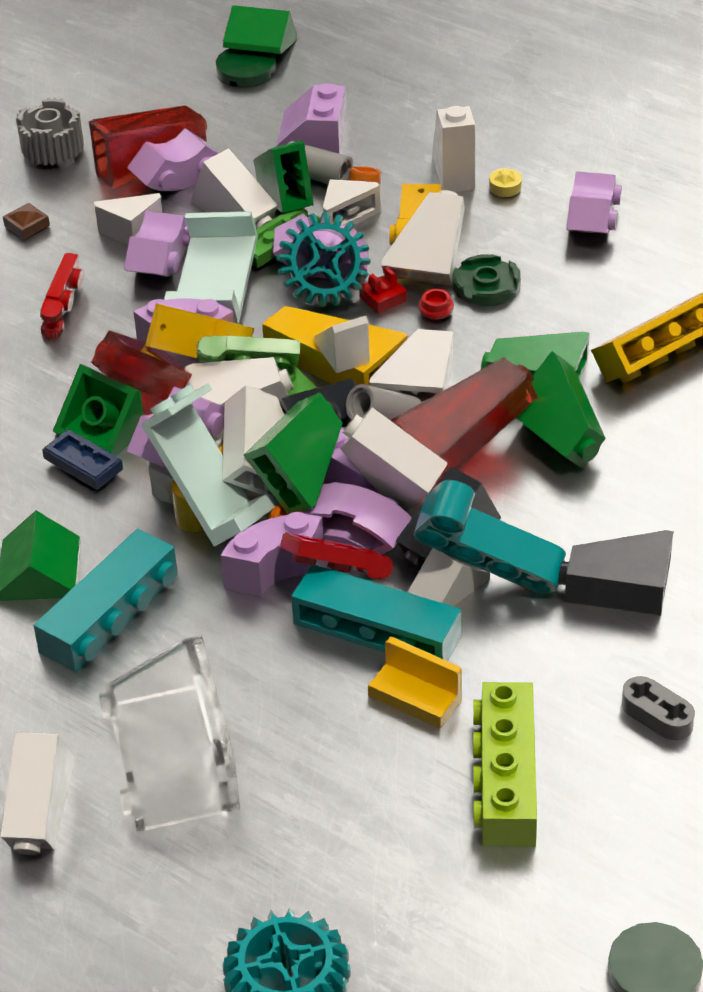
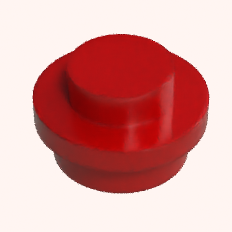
M443 289L427 290L419 301L420 313L432 320H441L449 316L454 310V302L450 298V294Z

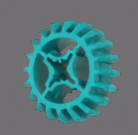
M328 212L322 213L321 223H318L314 213L308 215L310 226L307 227L302 219L297 220L295 223L300 232L297 233L293 229H287L285 233L292 239V242L280 241L279 243L281 248L288 250V254H279L276 259L280 262L287 261L288 267L278 269L279 275L290 273L292 278L286 280L283 283L284 286L287 288L296 283L298 287L293 292V296L298 298L304 291L307 292L305 297L306 304H311L315 295L318 296L319 307H325L327 296L330 297V301L334 306L338 305V293H341L343 298L349 300L352 298L351 292L348 289L349 286L356 291L362 288L361 284L355 280L356 276L365 279L369 275L366 271L359 269L360 265L371 264V259L360 258L361 252H366L370 249L369 245L358 247L356 241L364 237V234L359 232L351 236L350 231L355 226L352 221L347 223L344 228L340 227L343 221V216L337 215L334 218L333 224H331ZM312 232H331L343 241L333 247H327L319 239L317 240ZM304 239L307 243L306 247L309 250L310 259L305 266L298 270L296 255L298 247ZM319 250H322L323 254L327 252L332 253L337 250V253L328 260L329 269H325V265L310 270V267L316 264V261L320 258ZM349 250L351 258L350 269L343 280L338 268V259L345 251ZM315 272H320L328 280H331L335 287L330 289L317 288L309 284L305 278Z
M290 908L285 917H277L270 910L267 921L262 922L253 917L250 923L251 930L239 928L236 934L237 941H229L227 957H224L222 964L226 992H347V982H349L351 977L350 964H348L349 951L346 945L341 943L338 929L329 930V924H327L325 918L313 923V917L309 911L298 918L295 917Z

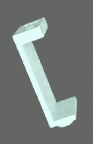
M252 211L186 213L185 221L190 234V242L178 290L166 291L164 300L180 298L213 299L218 304L231 309L234 313V323L239 324L258 239Z
M207 383L194 390L190 384L152 407L150 410L154 416L141 423V426L213 546H216L243 532L278 505L279 502L271 491L250 501L242 487L222 481L223 455L192 405V402L211 391L212 388Z

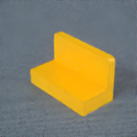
M390 637L385 642L386 664L369 683L368 696L441 729L462 702L461 667L394 637Z

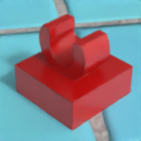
M388 267L384 268L385 274L380 277H376L373 273L370 274L368 282L361 284L362 288L359 290V296L378 314L407 302V290L397 282V275Z

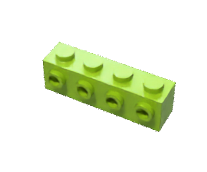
M482 682V699H473V725H482V732H473V758H482V766H473V793H482V801H474V828H482V846L536 847L537 789L533 682Z

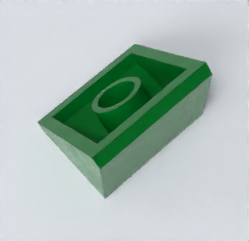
M232 5L223 39V48L281 54L297 40V33L290 11Z
M79 364L52 432L61 435L69 429L117 456L130 444L141 415H144L141 391L86 365Z
M35 510L2 540L0 555V601L63 598L77 585L81 545L80 536Z

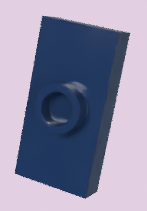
M69 429L42 449L45 460L97 490L123 470L122 459Z

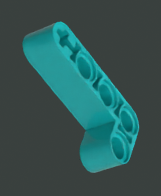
M445 480L439 483L425 497L414 531V537L419 542L531 591L541 594L556 592L559 584L561 562L565 561L566 552L563 548L471 508L475 493L465 483Z

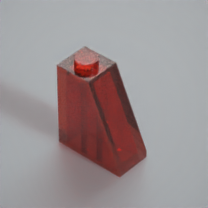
M108 330L104 339L97 345L91 361L105 376L162 401L169 397L174 386L180 389L186 387L192 374L164 350L145 346L146 342Z

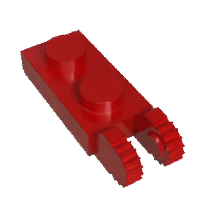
M64 254L45 295L42 308H40V318L43 320L41 334L48 338V340L57 339V337L62 335L65 328L64 321L62 320L65 311L70 312L72 309L75 289H81L84 271L79 269L78 254Z
M289 532L283 533L280 543L281 548L293 553V561L306 565L316 566L317 560L328 562L327 567L350 573L353 566L355 571L365 573L370 578H378L380 580L381 578L384 580L386 577L389 578L393 571V561L389 557L380 555L378 552L367 548Z

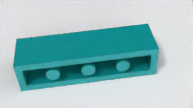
M137 528L33 625L38 652L75 673L88 661L93 660L99 653V650L112 637L120 634L125 625L139 611L147 608L151 600L165 586H169L178 575L175 547Z
M318 565L310 566L291 596L293 624L384 653L385 642L390 637H394L448 661L461 639L460 608L377 584L370 580L344 574L334 569Z

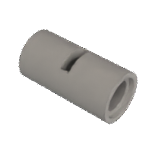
M305 145L310 180L314 179V181L329 185L330 179H349V169L353 167L351 157Z
M359 384L352 388L347 396L346 411L350 419H353L356 414L362 418L373 407L405 432H412L418 428L423 418V405L415 396Z

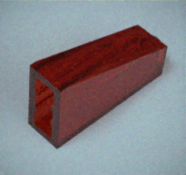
M187 105L97 118L89 121L96 176L113 189L138 178L127 167L145 142L153 144L167 143L176 138L185 128L207 142V123L205 118Z
M503 357L390 421L448 463L435 483L437 485L451 466L459 470L538 398L532 385L534 377L522 364L515 366Z

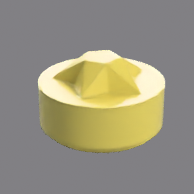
M513 169L495 170L489 176V189L499 197H512L522 189V176Z

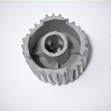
M47 98L42 101L39 107L19 109V113L16 114V123L21 153L25 162L29 166H37L42 163L44 165H54L56 163L60 168L73 165L75 162L74 157L78 156L77 153H81L84 146L80 112L74 110L73 107L70 108L69 105L66 106L63 98L59 100Z

